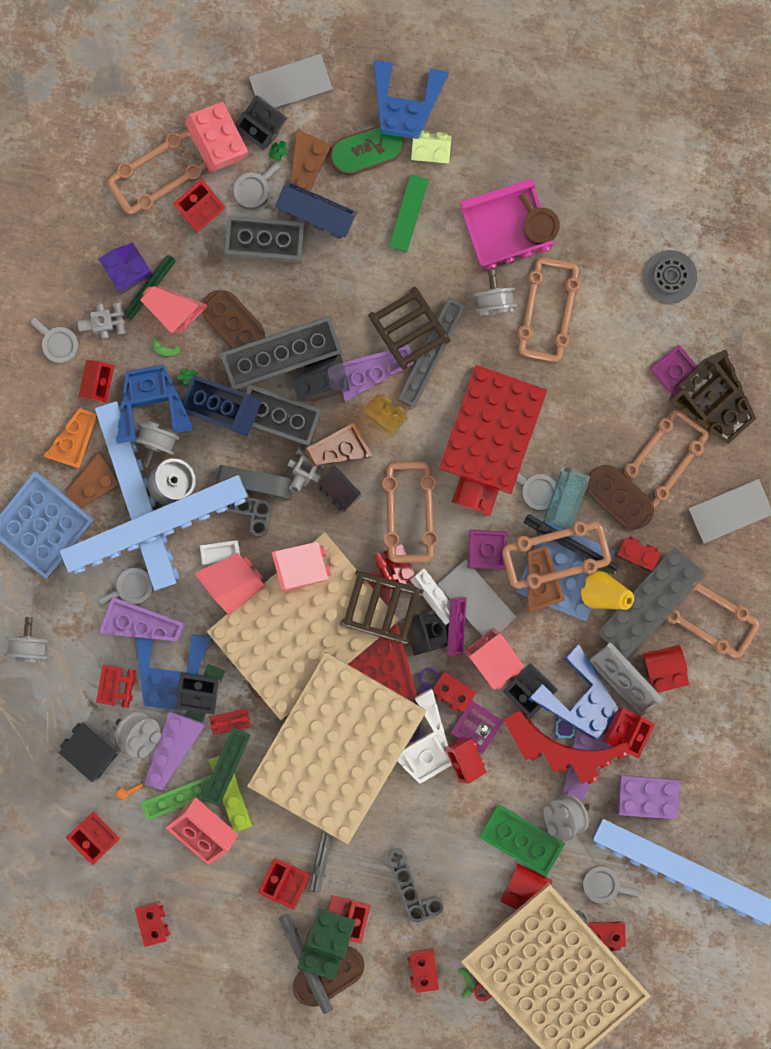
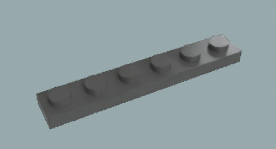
M450 297L438 318L449 338L466 305ZM434 328L426 344L439 337ZM443 343L418 358L398 398L399 401L413 408L416 407L447 344Z

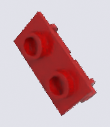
M247 708L210 716V726L213 735L231 732L233 727L239 730L250 728L251 724Z

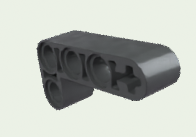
M219 465L215 484L240 475L247 491L272 495L286 500L292 499L293 492L289 489L292 480L289 478Z
M247 497L245 501L249 503V508L246 511L239 510V505L235 506L234 503L227 507L228 510L224 511L251 516V533L256 537H263L267 534L272 508L267 501ZM261 504L267 505L268 511L266 514L261 515L258 513L257 509ZM257 523L264 525L262 533H255L254 526Z
M399 848L392 849L388 854V861L409 919L417 923L441 914L444 908L442 900L436 896L421 900L405 853ZM394 853L402 855V857H400V863L402 867H399L396 870L394 869V867H398L396 860L391 859L394 857ZM406 871L409 874L408 879L401 881L398 878L399 872ZM408 889L413 890L415 897L407 899L404 896L405 891ZM431 902H439L440 908L437 911H432L429 908ZM412 909H421V916L413 917L411 915Z

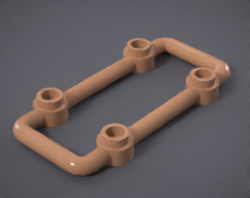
M188 129L178 134L175 132L169 133L164 143L130 164L127 162L121 163L118 166L117 172L108 178L107 184L127 214H135L141 209L144 211L150 210L153 207L154 201L188 180H198L202 175V171L207 169L205 162L199 165H189L185 174L151 195H141L138 198V203L130 207L115 183L120 178H130L133 175V170L165 150L179 148L182 140L188 136L197 148Z
M540 257L536 260L534 269L528 276L530 290L523 325L517 331V337L520 340L518 351L522 356L549 362H558L562 359L564 349L570 343L567 333L575 293L581 287V283L578 280L579 267L575 263L547 257ZM542 264L572 270L571 278L565 284L568 294L560 334L554 340V344L557 347L556 355L526 349L527 341L532 337L530 324L537 289L543 281V274L541 273Z
M680 409L672 410L667 418H662L658 422V430L633 463H629L623 468V474L629 479L635 478L639 473L638 467L663 434L669 433L673 429V421L677 416L702 434L697 441L689 444L687 455L665 484L654 490V498L652 500L654 509L660 502H664L669 498V490L692 459L703 453V445L709 438L708 429Z
M393 462L386 467V478L382 482V487L386 491L388 533L384 537V544L388 547L389 559L395 563L428 562L434 557V546L438 542V536L434 532L432 491L435 489L436 480L432 476L431 466L427 462ZM424 469L421 488L425 491L426 532L423 535L422 541L427 547V554L396 555L399 536L395 533L394 491L397 489L398 482L394 478L393 470Z
M578 521L571 528L533 538L521 536L516 542L505 545L502 550L510 584L516 589L525 587L537 589L541 583L582 572L593 574L598 568L607 566L611 561L604 528L599 522L585 524L582 521ZM596 529L603 559L598 561L587 559L579 566L541 576L534 573L530 574L525 580L517 581L510 551L519 550L526 552L533 545L571 535L583 537L587 531Z
M699 582L692 591L700 592L731 611L737 621H747L752 624L738 650L732 649L727 640L716 639L680 617V612L677 609L666 619V622L670 624L677 623L713 645L715 652L718 654L726 653L733 658L742 657L760 628L759 621L750 615L747 607L735 606Z

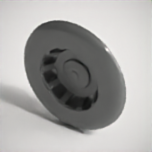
M666 250L659 252L650 259L645 268L644 280L648 291L655 298L663 302L674 303L684 300L693 292L697 283V270L692 260L684 253Z

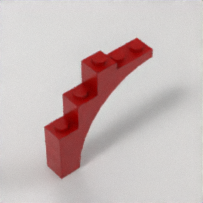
M522 710L503 719L525 761L528 759L534 761L542 756L541 752H543L553 772L559 770L560 773L569 769V764L571 763L582 784L587 782L589 785L597 781V776L601 774L598 766L602 769L610 765L611 759L617 757L619 760L629 754L627 751L631 749L628 741L615 747L600 750H582L568 747L542 733Z

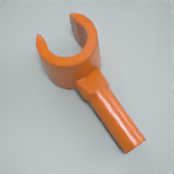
M140 783L128 791L122 787L115 795L120 800H124L143 786Z

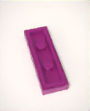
M454 597L450 600L448 656L463 654L466 597Z

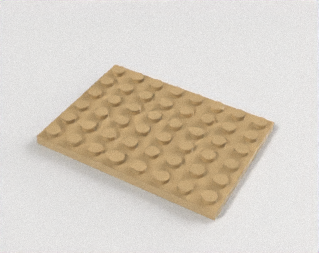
M323 533L314 542H318L319 546H324L326 557H323L325 565H329L331 575L328 576L329 581L284 593L276 573L264 583L265 586L232 614L224 616L207 631L280 720H283L291 712L325 652L349 664L380 638L340 625L341 620L345 618L356 581V568L326 533ZM366 580L363 581L352 621L361 624L364 622L373 588ZM380 597L371 623V627L382 629L388 606ZM395 615L393 616L390 628L399 622Z
M325 652L247 787L344 843L349 844L427 710Z
M547 883L460 959L461 963L541 1049H590L651 997L649 992L550 883Z

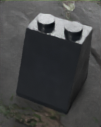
M341 354L305 365L293 381L297 400L318 401L350 391Z
M87 722L77 723L71 731L74 733L71 738H66L59 746L61 748L59 754L93 783L98 781L120 753L121 749Z

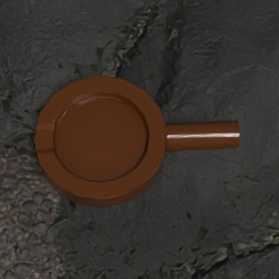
M525 192L518 197L529 212L524 221L526 237L536 244H543L554 240L560 230L558 216L548 208L535 209Z

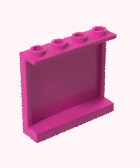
M533 178L460 202V208L481 270L485 268L487 271L495 269L497 264L500 263L505 265L511 264L519 257L523 259L529 258L537 251L541 253L550 251L554 245V240L543 244H536L530 241L524 232V221L529 212L518 196L525 192L534 208H541L534 188Z

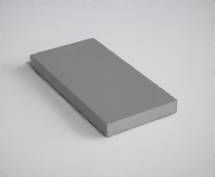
M321 54L249 77L255 96H260L276 109L333 91Z
M759 479L688 508L702 544L771 516V506Z
M463 561L437 584L438 587L450 600L460 596L467 598L466 619L481 636H484L493 628L500 632L516 616L475 569L467 568L468 561Z
M611 642L589 659L591 665L640 717L664 700Z

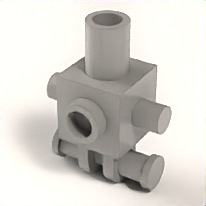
M103 304L96 305L97 312H91V318L78 320L79 331L93 329L95 334H101L102 340L109 338L108 332L114 331L115 326H117V335L126 334L124 327L126 320L122 318L125 316L121 309L122 304H112L114 313H111L109 309L104 310Z
M300 446L295 455L301 456L298 462L290 459L287 464L288 467L293 469L289 477L292 479L289 489L294 493H299L302 486L306 487L310 480L318 482L321 477L315 473L318 466H313L306 451Z

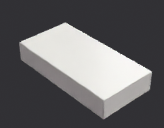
M238 540L200 546L202 565L217 563L236 553L240 555Z

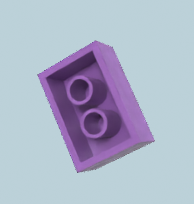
M619 775L617 814L677 819L680 780Z

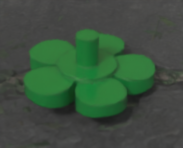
M274 142L271 146L273 150L269 152V157L274 158L276 162L281 161L282 156H286L288 150L285 148L286 142Z
M182 369L181 374L177 375V380L183 381V385L189 386L192 376H197L198 372L194 369L190 370V372L189 369Z

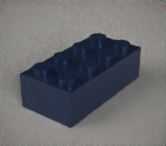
M287 182L283 186L275 205L276 208H279L278 211L280 213L295 215L296 220L303 223L307 221L313 223V227L324 231V229L329 230L332 236L339 239L342 237L346 238L358 213L291 182Z
M193 375L182 405L186 413L192 417L247 437L262 401L249 394Z

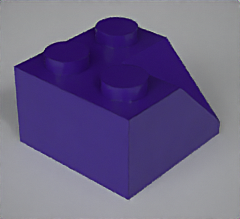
M134 243L115 248L98 259L121 295L152 276V272Z

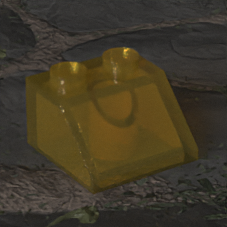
M377 394L363 409V413L394 437L408 420V417L405 416L407 413L399 406L397 408L392 406V401L384 394L382 396Z

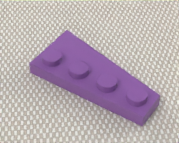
M409 345L398 349L403 358L411 354ZM390 350L343 362L350 391L343 393L345 402L403 371ZM412 361L411 363L407 364L408 367L414 365V362Z
M112 597L99 633L178 642L185 623Z
M170 711L144 784L164 790L207 724Z
M576 729L572 748L600 750L609 748L610 745L603 742L606 733H602L597 739L593 740ZM570 763L562 795L571 794L582 802L591 784L588 785L587 782L582 784Z

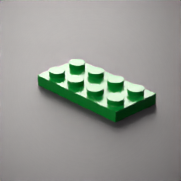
M500 804L495 808L479 836L480 839L547 877L565 846V843L551 836L546 831Z

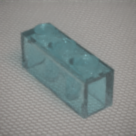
M562 467L544 517L545 522L562 529L573 526L576 522L578 510L582 505L585 490L588 488L590 476L572 468Z

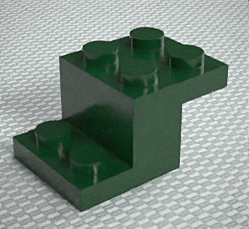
M318 908L313 926L308 931L297 969L334 981L340 961L345 957L356 920Z

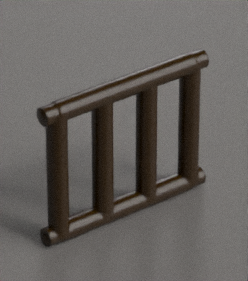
M417 287L411 288L410 293L380 311L368 314L372 324L402 370L408 367L407 364L443 343L448 344L451 341ZM416 299L420 305L419 308L389 326L383 327L379 319ZM425 313L430 322L395 343L389 336L390 333ZM434 328L439 335L438 338L406 357H402L398 349Z
M356 570L354 588L345 618L341 620L340 625L408 645L410 627L419 597L422 596L424 590ZM366 580L375 583L364 622L361 624L352 621L363 581ZM383 585L393 588L382 629L371 627V623ZM404 591L412 594L402 631L399 635L389 632L400 592Z

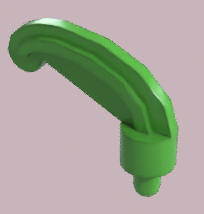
M157 336L154 337L153 346L156 353L162 356H174L180 352L179 346H176L175 349L161 347Z
M460 968L458 969V974H463L467 988L463 991L464 994L461 996L464 999L473 993L475 982L469 971Z

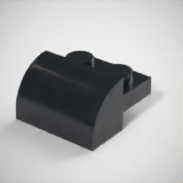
M256 95L247 110L241 114L235 126L238 132L262 150H265L279 135V131L288 117Z
M530 662L502 692L531 718L541 708L539 704L528 699L534 691L543 684L554 695L558 688Z
M181 672L176 709L214 715L220 678Z

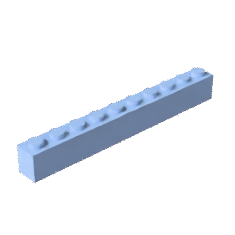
M116 401L95 408L131 520H134L154 511L153 507L156 506L153 497L149 496L147 490L148 479L147 477L143 478L141 472L144 470V467H142L143 463L136 456V452H138L136 443L131 441L117 444L116 442L118 421L121 415V405ZM163 534L156 536L157 540L146 544L145 541L139 543L154 591L178 584L177 579H180L177 568L173 569L171 561H174L171 550L166 548L165 543L168 540Z
M237 475L60 551L68 573L74 571L75 574L85 571V566L92 564L94 567L103 563L102 559L106 557L113 559L120 556V551L127 549L129 552L139 548L138 544L145 541L148 544L157 540L156 536L160 534L167 536L174 533V528L181 526L184 529L191 526V521L195 519L202 521L209 518V514L214 511L219 514L228 510V505L234 503L235 506L245 503V498L249 496L240 475Z
M603 818L600 819L591 838L595 841V846L604 850L608 847L613 850L612 854L620 858L625 855L630 858L629 862L639 867L641 864L648 866L647 871L656 875L660 872L665 875L664 879L674 884L677 880L683 883V888L691 892L695 889L700 892L699 896L710 900L712 897L718 900V905L728 909V906L735 908V913L743 917L747 914L753 917L752 921L763 926L764 923L770 925L771 899Z

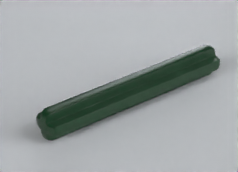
M167 255L127 307L124 311L126 317L132 320L144 305L140 300L144 296L143 292L150 286H158L176 262L172 256Z

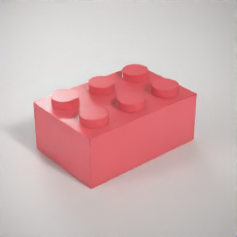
M224 102L191 113L188 116L185 124L209 173L243 161L248 150Z

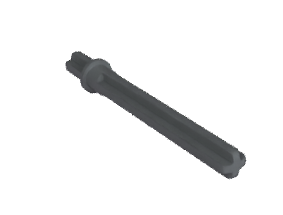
M324 830L321 833L314 870L311 872L312 879L309 890L315 893H320L323 878L326 877L324 873L333 837Z
M285 914L279 918V921L284 929V936H287L299 962L304 945L297 932L298 927H295L290 915ZM303 971L322 1013L327 1014L331 1012L333 1007L319 977Z

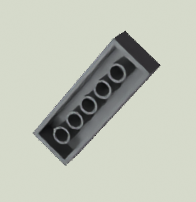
M326 316L229 349L220 354L232 389H238L340 354L342 351L331 318Z
M674 547L634 591L632 606L626 610L618 609L597 634L606 643L609 644L611 642L629 661L705 577L704 572Z

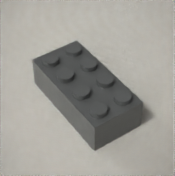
M228 216L224 254L226 258L302 264L305 224L298 221Z
M252 385L248 386L246 394L262 401L251 428L305 447L311 446L322 415V409Z

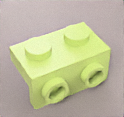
M422 131L419 139L413 138L411 160L449 163L451 136L443 132L429 134L427 131Z

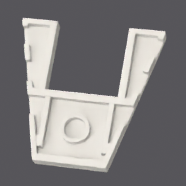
M431 688L416 696L415 700L420 707L427 710L425 717L433 731L407 745L398 759L402 767L419 783L426 781L451 766L444 749L448 746Z

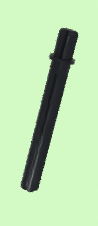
M528 514L524 519V524L535 529L537 534L541 533L544 535L558 531L545 523V520L541 521L531 514ZM568 536L553 540L586 560L593 559L598 561L603 559V556ZM610 561L602 569L614 575L618 565Z

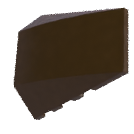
M725 349L703 359L675 385L669 402L729 444L756 420L747 396H745L742 390V384L738 381L735 368L729 360V354Z

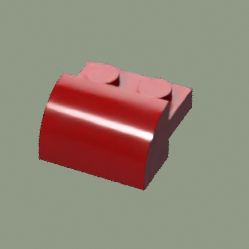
M202 178L173 203L177 211L197 233L226 208Z
M460 477L451 503L490 516L499 490Z
M680 645L642 654L649 684L657 693L689 685L687 664Z
M619 706L603 742L615 747L628 741L631 749L627 752L639 759L655 723Z
M94 811L65 837L92 866L120 840Z
M274 857L258 893L295 910L311 874L285 860Z
M517 864L500 902L514 909H519L547 883L552 885V880Z
M331 895L327 911L356 920L350 941L362 944L371 905L359 900Z

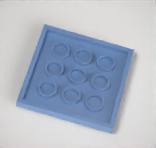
M34 471L0 514V541L41 576L48 579L63 561L60 551L75 545L95 519L39 472Z
M545 521V523L555 528L556 530H563L562 528ZM568 536L603 556L600 544L584 537ZM553 540L534 545L533 548L534 550L547 545L555 571L582 565L586 560ZM609 548L612 561L616 551ZM528 562L520 581L528 577ZM602 568L597 569V571H603L607 573V571L603 570ZM582 572L558 579L565 601L550 605L549 607L586 622L592 608L584 604L581 589L585 587L586 582L584 581L589 574ZM528 587L516 589V593L528 597Z

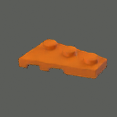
M79 408L43 457L80 469L98 417L97 414Z

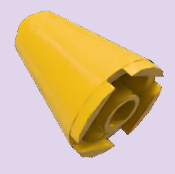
M603 571L589 574L584 581L586 582L585 587L581 589L584 604L593 609L626 610L634 602L633 593Z

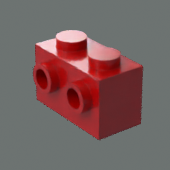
M86 360L78 397L94 402L107 403L115 365L102 361Z
M631 536L629 539L624 538L616 557L652 572L661 553L657 552L658 549L648 544L645 547L639 544L640 540Z
M444 671L432 689L434 698L441 702L445 699L451 703L449 707L458 713L460 710L465 712L477 693Z
M462 737L444 748L456 777L461 783L469 784L487 773L484 768L485 763L477 751V744L472 738Z
M160 901L135 908L144 947L166 942L171 932L169 925L165 924L164 921L166 916L164 905H160Z
M623 921L585 922L611 951H619L621 947H626L625 923Z
M433 948L410 951L411 957H407L408 968L413 969V976H410L411 988H415L416 993L439 990Z

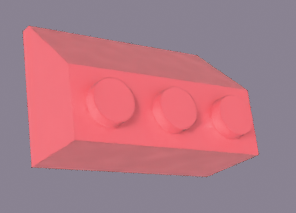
M196 797L188 802L165 827L207 865L228 852L238 836L230 826L225 824Z

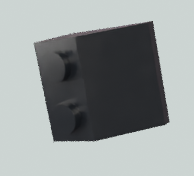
M335 465L319 482L321 486L319 490L326 497L328 495L331 496L334 500L332 504L339 511L343 509L346 512L362 497L361 492Z
M434 610L414 615L408 637L414 656L448 646L449 623L445 625Z

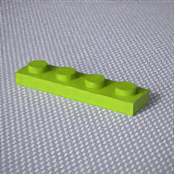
M220 755L208 759L212 771H214ZM234 774L224 795L223 803L232 829L237 832L253 825Z

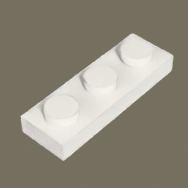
M422 569L410 581L415 587L424 590L422 596L446 625L449 623L450 601L427 571Z

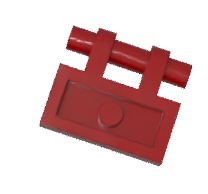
M402 544L396 547V555H406ZM388 550L383 552L386 559H383L381 553L374 555L377 562L375 565L377 569H380L383 578L408 584L411 582L410 579L415 576L410 562L395 563L391 561L388 556ZM386 565H389L393 575H390Z
M103 665L96 703L116 706L117 699H123L121 707L129 708L130 701L133 698V695H131L133 684L136 682V678H134L136 670L128 669L127 676H122L123 668ZM120 681L126 682L124 693H118Z

